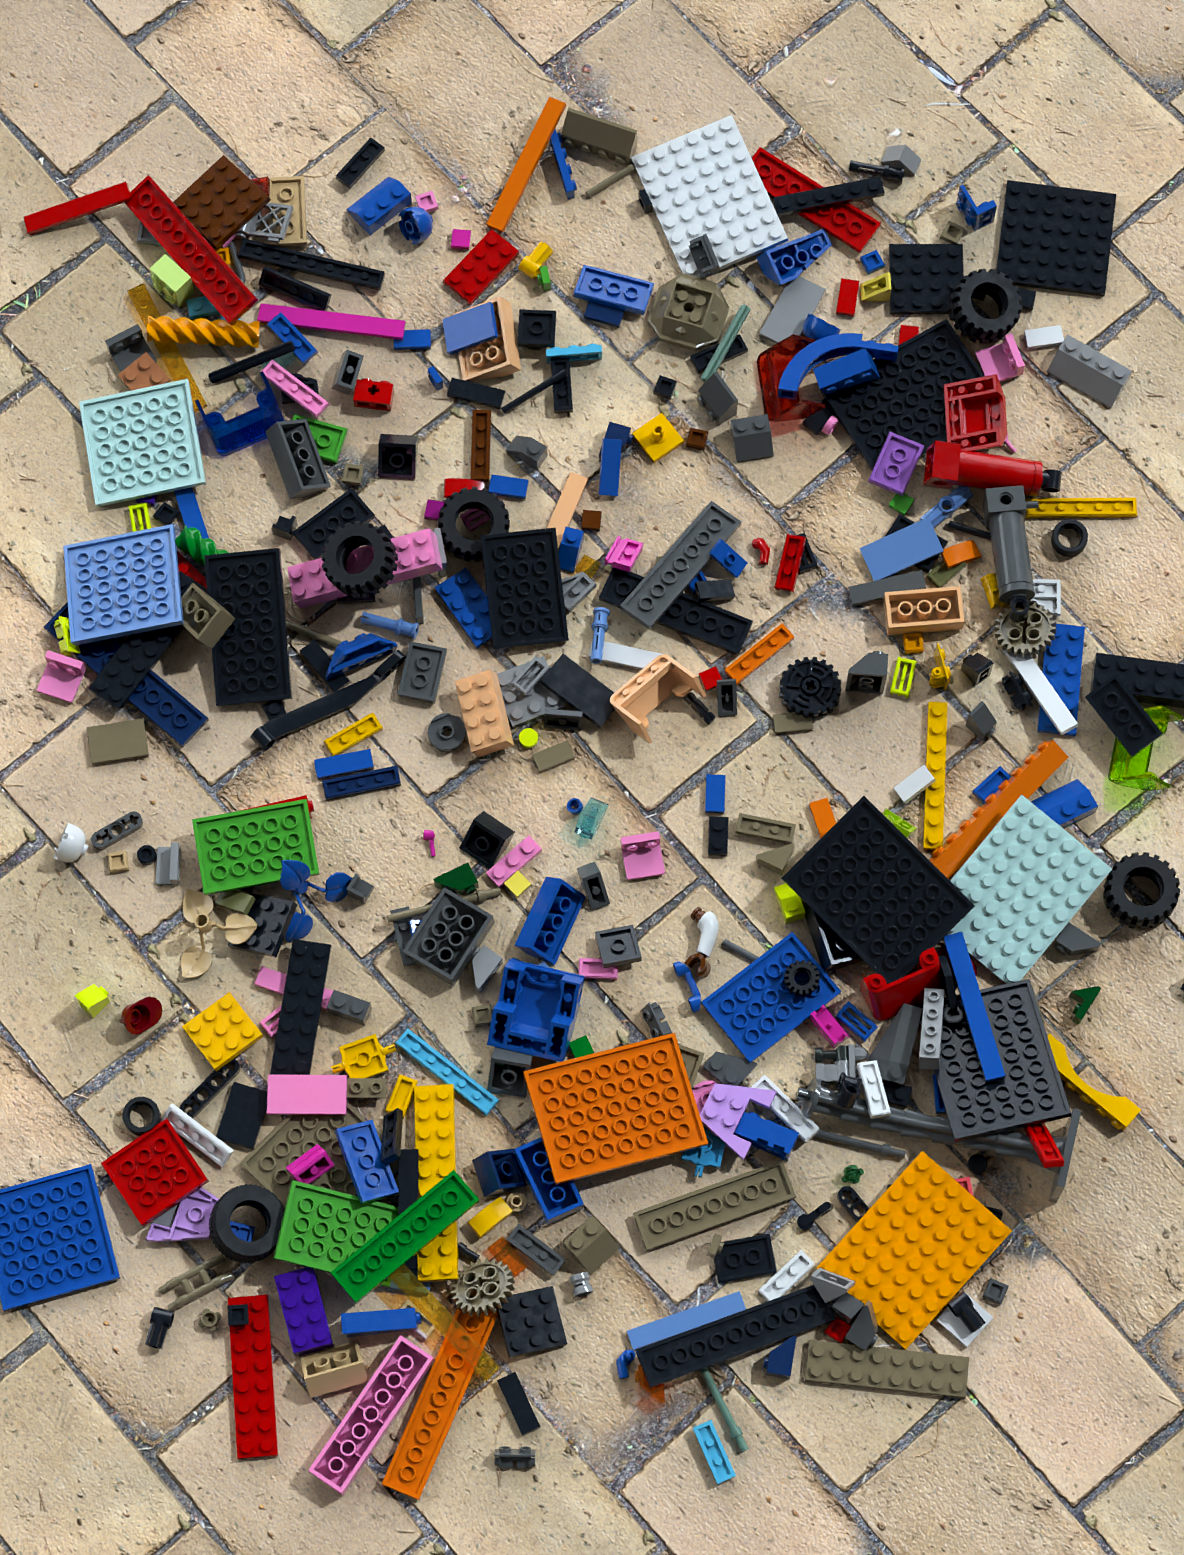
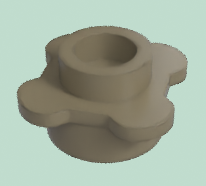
M208 1308L204 1309L201 1320L198 1322L201 1328H209L210 1331L217 1330V1323L221 1319V1314L219 1312L214 1313Z

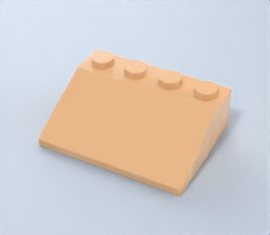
M500 296L460 311L463 312L488 302L493 303L498 338L458 352L462 380L471 382L503 377L521 371L511 303Z

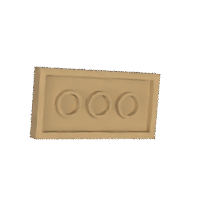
M304 176L268 178V196L271 199L269 203L292 205L294 208L284 240H280L279 243L270 242V245L278 247L306 246L307 226ZM282 210L276 215L280 219L286 215L287 211ZM275 216L269 218V226L277 221ZM281 225L272 229L271 232L280 234Z

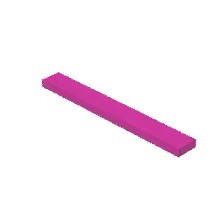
M263 303L260 304L257 319L260 323L267 324L281 312L298 328L403 340L406 326L404 320Z

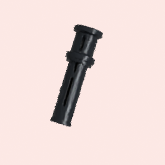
M853 160L849 164V172L881 176L884 181H899V184L903 182L904 167L899 169L890 167L888 164L878 166Z

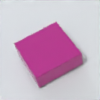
M453 229L451 248L470 250L471 230Z

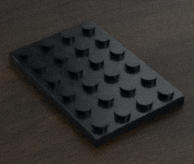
M556 527L480 535L493 649L568 641Z

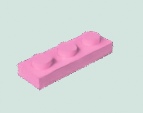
M528 835L490 868L486 875L500 888L515 872L521 870L536 857L542 849Z

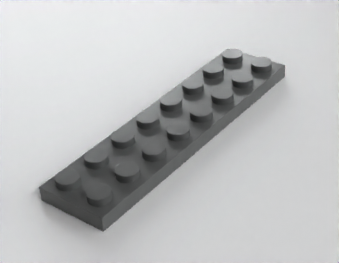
M711 501L620 605V609L651 630L712 559L709 553L717 541L722 539L726 543L740 527L741 521Z

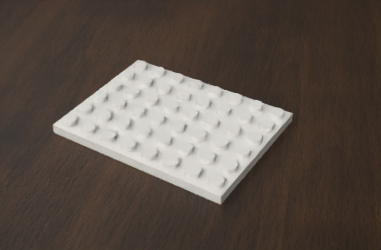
M732 115L631 157L683 274L701 278L689 245H691V240L703 236V234L708 236L720 270L788 241V237Z

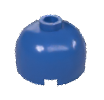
M415 206L406 208L399 213V216H401V221H399L400 230L407 241L411 239L413 242L411 244H419L431 235L433 218L426 210Z
M809 313L803 324L804 335L809 339L808 343L810 344L824 337L839 334L841 331L836 326Z

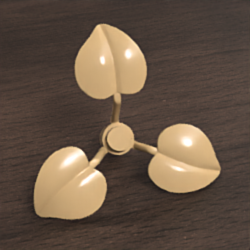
M187 889L183 899V914L188 922L194 923L199 929L198 934L200 935L202 948L193 946L183 952L180 960L182 976L184 978L199 977L206 973L212 965V955L209 952H204L205 942L203 933H208L213 927H217L221 930H226L225 937L230 943L242 944L255 932L257 923L245 914L235 913L226 918V927L221 926L208 917L214 907L212 898L209 895H204L202 892Z

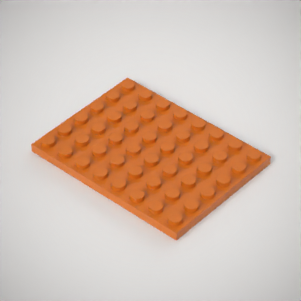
M675 1033L523 1072L555 1185L708 1145Z

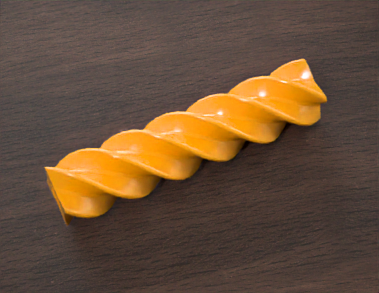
M148 316L147 342L156 340L161 343L175 341L179 344H187L192 341L198 345L212 343L217 346L231 344L235 347H242L248 344L251 347L259 348L260 321L248 324L237 320L233 325H230L223 319L210 322L204 318L192 321L186 317L173 320L167 316H161L156 319Z

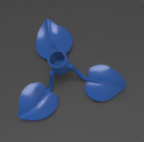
M282 860L281 885L286 890H294L293 895L296 897L301 909V914L298 912L294 913L286 932L285 940L292 942L293 939H302L310 933L313 927V919L311 916L305 915L306 912L298 894L305 893L308 886L321 892H326L325 899L327 901L338 902L347 896L346 889L353 878L346 873L337 872L326 880V888H321L307 880L310 876V868L305 863L297 860Z

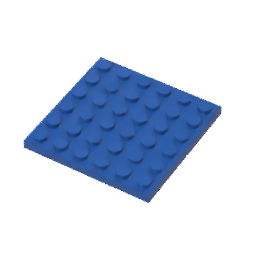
M92 1164L0 1189V1299L4 1312L121 1279Z

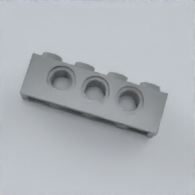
M925 988L919 1069L939 1070L945 1002L944 989Z

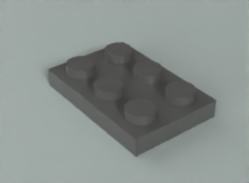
M410 641L399 685L398 697L435 704L447 648Z

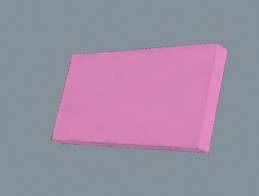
M268 1075L267 1115H346L347 1075Z

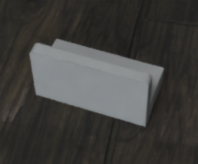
M171 842V847L157 848V885H179L181 858L179 843Z

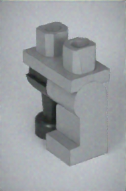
M854 1044L840 1045L836 1050L823 1051L822 1047H815L816 1078L821 1079V1085L837 1084L841 1072L850 1077H859L855 1061L866 1060L865 1049L855 1048ZM823 1059L834 1060V1064H824L822 1062Z

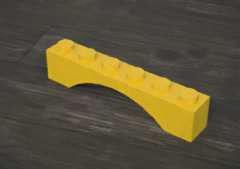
M1049 1033L1047 1037L1060 1078L1065 1082V1086L1069 1090H1075L1079 1093L1080 1098L1085 1103H1091L1099 1115L1109 1118L1111 1120L1110 1123L1116 1129L1120 1130L1121 1128L1125 1131L1140 1113L1141 1109L1127 1097L1104 1094L1086 1084L1072 1068L1065 1046Z

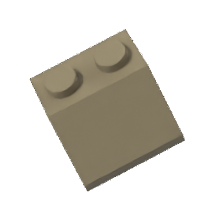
M593 1215L563 1242V1247L590 1275L620 1249L607 1230Z

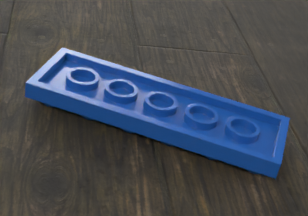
M1056 624L1057 633L1055 634V640H1051L1052 645H1046V651H1044L1042 673L1077 721L1085 626ZM1039 704L1037 732L1061 735ZM1077 727L1063 735L1076 736Z

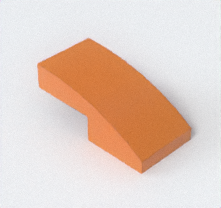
M974 540L943 549L944 552L941 553L948 569L964 562L967 564L982 557Z

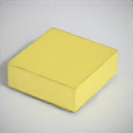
M517 871L504 885L518 898L531 886V883Z

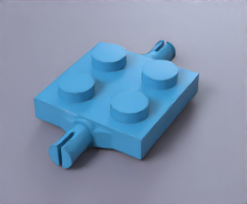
M704 1125L708 1145L684 1151L681 1160L692 1162L696 1165L694 1176L697 1177L698 1170H700L698 1178H702L704 1167L710 1166L720 1169L725 1143Z

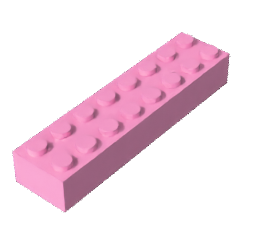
M430 528L391 539V542L396 547L395 552L398 554V561H395L398 567L397 571H393L394 578L392 581L389 580L387 582L388 585L443 570L437 536ZM372 546L359 547L350 553L346 561V571L348 574L361 573L370 566L374 557ZM321 558L287 567L293 602L300 609L348 596L327 579L326 572L322 568L324 562Z
M400 1335L308 1470L309 1473L344 1496L434 1363V1357Z

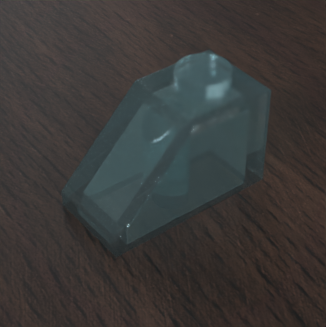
M591 797L580 813L574 833L592 840L600 827L609 804Z

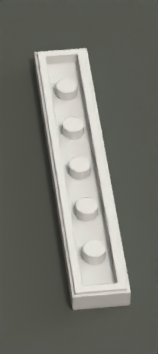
M1007 649L1002 650L1059 733L1063 735L1078 727L1077 721L1029 654L1022 658L1021 653L1015 657L1014 652L1008 654Z

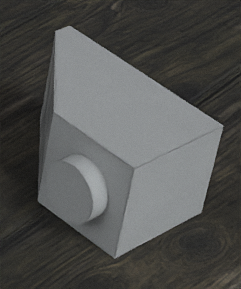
M485 945L481 949L477 948L472 955L476 991L478 993L483 990L503 964V958Z

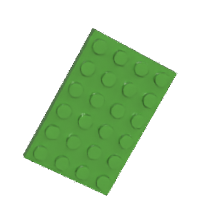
M307 799L192 819L204 895L280 882L282 860L301 861L310 868V876L320 875Z
M292 1180L273 1259L330 1273L398 1217L399 1207L377 1201L361 1204L357 1196ZM392 1275L382 1282L380 1286L390 1287Z

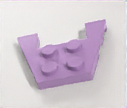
M715 1083L700 1113L702 1124L716 1137L718 1136L740 1159L745 1160L752 1143L734 1135V1132L750 1101L769 1109L776 1096V1091Z
M200 1187L180 1202L172 1228L151 1223L146 1238L147 1242L210 1240L209 1218L214 1205L219 1199Z

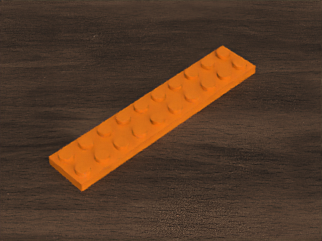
M457 1308L382 1481V1485L420 1500L498 1318L496 1311L495 1313L491 1310L488 1311V1316L482 1312L480 1317H478L476 1312L470 1316L468 1312L463 1314L462 1310Z

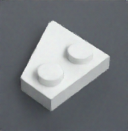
M1033 579L1035 596L1028 602L1031 604L1036 602L1037 607L1043 605L1044 610L1049 609V613L1060 617V580Z

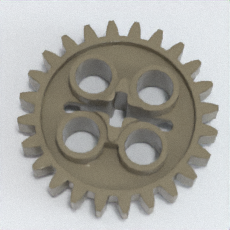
M1036 602L1029 606L1026 643H1023L1025 620L1014 622L1010 618L1009 609L1005 608V614L1000 613V619H996L994 628L997 643L1001 645L1002 650L1007 649L1008 654L1014 652L1015 657L1019 653L1022 654V658L1026 654L1032 657L1033 652L1040 655L1039 650L1046 651V645L1051 646V640H1055L1057 631L1053 614L1050 615L1049 609L1044 611L1043 605L1037 608ZM1015 608L1016 611H1023L1021 608Z
M486 1258L483 1263L478 1259L477 1264L470 1262L471 1267L464 1266L465 1271L459 1272V1280H454L455 1284L451 1285L453 1291L450 1292L458 1310H462L463 1314L468 1312L470 1316L475 1312L478 1317H480L482 1312L488 1316V1311L491 1310L495 1313L496 1307L502 1309V1302L508 1303L506 1297L513 1296L511 1291L515 1290L513 1285L515 1280L507 1265H504L502 1261L497 1263L495 1258L490 1263L489 1259Z

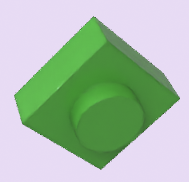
M547 266L540 267V274H537L538 283L543 286L544 291L551 290Z

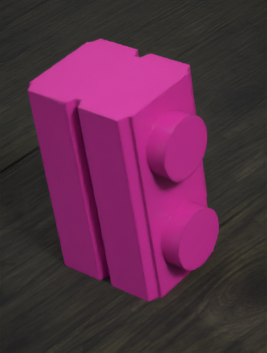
M317 1144L288 1165L286 1169L294 1181L309 1184L335 1165L326 1151Z

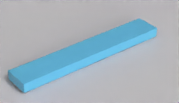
M407 1028L395 1044L442 1082L453 1084L454 1091L487 1116L499 1102V1099Z

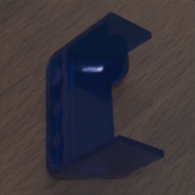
M263 371L260 372L264 390L260 391L256 397L259 407L225 421L218 412H211L205 415L199 400H195L198 414L219 455L228 456L267 439L265 431L276 422L284 421L275 395Z

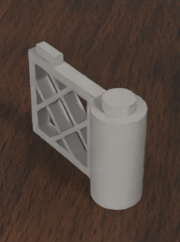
M267 203L263 208H269L271 212L262 217L261 209L235 233L236 238L243 240L251 236L267 238L269 242L279 243L280 240L285 238L294 209L293 206ZM286 210V215L279 219L276 214ZM275 216L277 221L268 226L265 221ZM264 223L266 228L261 232H257V226ZM281 225L280 234L271 232L272 229Z

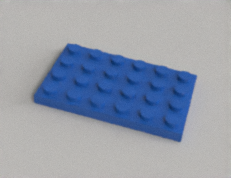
M791 932L705 998L701 1004L744 1058L751 1063L810 1018V1014L813 1011L817 1012L822 1005L825 1006L841 994V990L796 935ZM797 960L799 962L805 960L807 963L810 961L813 966L817 967L816 970H819L820 981L818 987L810 996L796 997L795 994H790L789 990L785 988L784 975L786 969ZM798 972L795 974L794 980L798 985L803 986L809 982V976L805 972Z

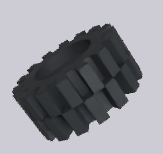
M797 960L795 963H791L784 975L785 988L789 990L790 994H795L796 997L810 996L818 987L820 981L819 970L817 971V967L813 966L810 961L807 963L805 960L801 962ZM796 973H807L809 982L803 986L798 985L794 980Z

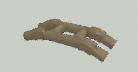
M221 1254L208 1259L159 1288L161 1294H165L180 1284L186 1293L169 1304L168 1309L174 1311L211 1289L234 1279L233 1273L229 1272L211 1281L206 1270L225 1262L224 1256ZM199 1274L204 1285L193 1290L188 1280Z

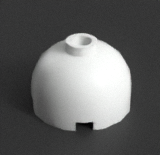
M70 823L66 825L54 859L68 863L76 861L80 855H85L88 845L85 844L86 836L79 827Z

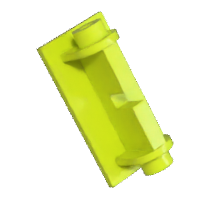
M59 616V620L55 621L54 628L57 638H64L59 641L61 654L67 657L71 656V653L80 654L79 645L71 644L69 618Z

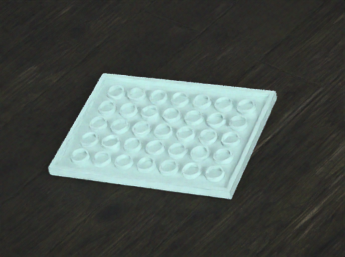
M1020 795L950 880L975 907L947 935L962 932L968 953L1004 983L1021 981L1112 868L1027 798Z

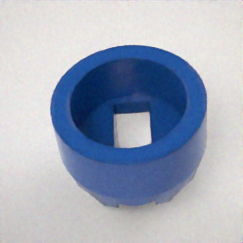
M572 798L567 803V809L570 813L577 815L582 812L583 804L579 799Z

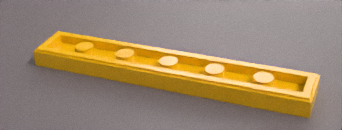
M1025 498V501H1038L1039 505L1038 508L1027 509L1025 518L1137 517L1136 498Z

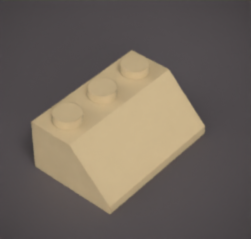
M358 1339L300 1356L310 1398L368 1382Z

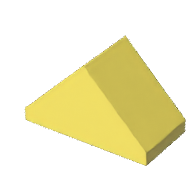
M887 272L860 284L861 301H890V273Z

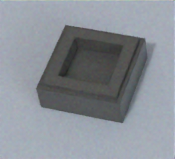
M990 1278L982 1297L1001 1305L1009 1286Z

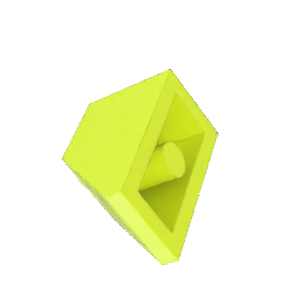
M787 884L774 887L785 924L803 919L805 911L800 897Z
M95 984L75 995L79 1005L93 1018L110 1002L107 997L109 993L102 986L98 988Z

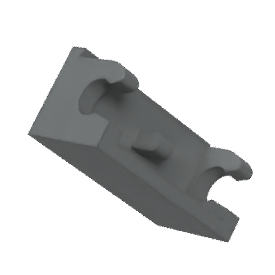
M707 234L691 240L689 249L701 279L720 273V267Z

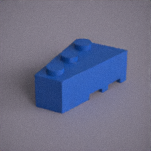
M865 348L813 369L819 388L824 394H831L843 388L880 379L874 359Z
M744 1112L734 1135L751 1142L752 1146L788 1162L797 1143L799 1132L778 1125L773 1121L762 1119L756 1113Z

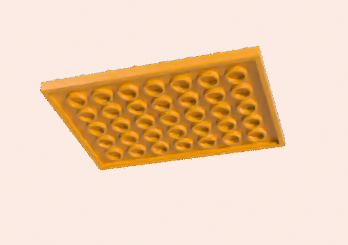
M922 1151L816 1269L822 1268L854 1280L855 1285L847 1293L860 1300L864 1305L868 1300L872 1302L877 1325L906 1350L947 1305V1302L956 1295L1008 1237L1012 1230Z

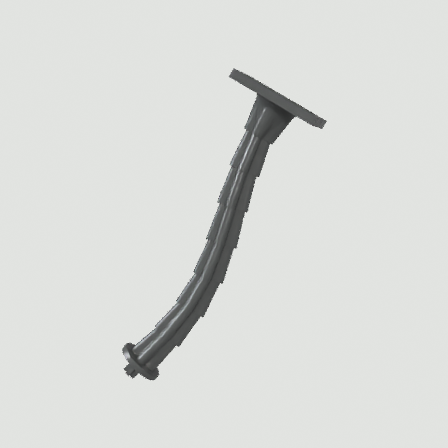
M817 1078L811 1080L807 1090L799 1087L796 1092V1099L803 1101L802 1113L808 1117L813 1112L839 1117V1120L867 1125L870 1126V1129L900 1133L901 1136L928 1139L934 1143L960 1145L966 1149L996 1152V1155L1025 1158L1028 1162L1043 1167L1026 1134L1009 1130L955 1143L948 1118L937 1116L936 1118L915 1111H903L889 1106L890 1116L871 1119L865 1100L857 1098L853 1108H844L837 1102L838 1092L822 1087L821 1079ZM1073 1109L1065 1125L1063 1136H1052L1064 1159V1167L1046 1168L1055 1173L1049 1198L1051 1202L1057 1203L1065 1188L1081 1110Z

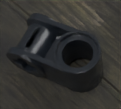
M841 1072L837 1082V1102L840 1106L847 1109L853 1108L861 1091L860 1077H850Z

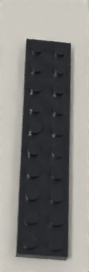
M811 1285L636 1349L635 1352L649 1389L830 1323L836 1320L830 1303H825L816 1287Z

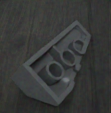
M904 1003L871 1053L869 1061L877 1060L882 1079L904 1084L923 1008Z

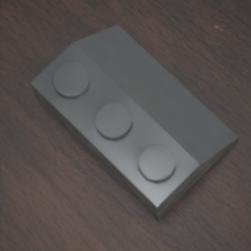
M873 651V653H868L848 670L845 691L883 694L887 678L888 654H884L882 651Z

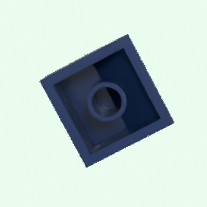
M514 1149L487 1151L472 1160L484 1197L498 1196L527 1186L523 1172L515 1158Z

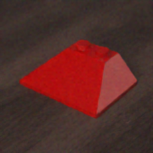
M994 374L944 384L947 442L961 444V450L972 452L1002 446L1008 433L1005 396L998 376Z

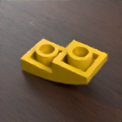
M499 1197L476 1214L467 1224L481 1238L495 1229L496 1225L509 1217L513 1211Z

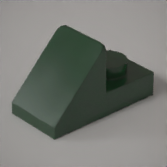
M1095 986L1071 991L1069 996L1079 1002L1072 1012L1075 1015L1072 1021L1080 1024L1099 994L1101 987Z

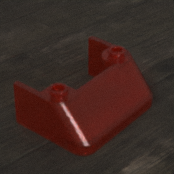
M792 334L759 354L757 368L764 414L768 415L769 421L781 422L805 419L825 408V404L804 399L800 401L798 392L796 400L777 397L780 380L787 365L799 351L815 342V339Z

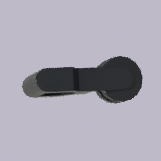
M824 1202L810 1214L800 1215L797 1220L798 1227L803 1230L811 1229L814 1225V1220L830 1212L834 1208L833 1204Z

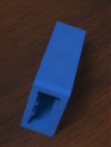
M416 1308L341 1314L342 1334L346 1337L417 1330L419 1328L418 1325L422 1324L421 1313L417 1312Z

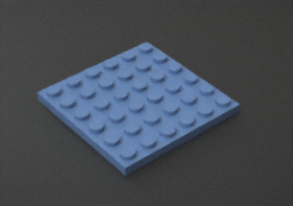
M173 524L63 546L70 640L72 645L91 643L184 624L177 546L175 543L176 536Z

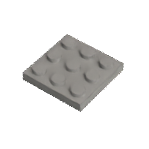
M540 657V659L547 664L545 657ZM529 662L497 674L507 717L512 729L544 717L545 709H565L563 700L542 685L540 681L526 697L511 685V682ZM536 662V664H535V665L527 672V674L518 682L519 685H520V684L529 676V674L538 666V664H539L538 662ZM542 667L537 672V674L528 682L524 689L528 687V685L536 678V676L544 669V667Z

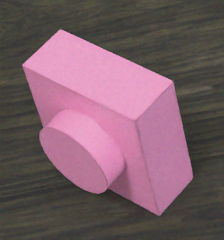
M433 191L415 196L418 207L423 208L428 213L438 210V204Z

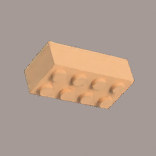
M960 586L884 593L883 603L887 635L963 629L964 613Z
M487 670L455 681L471 752L481 757L514 746L498 675L491 670Z

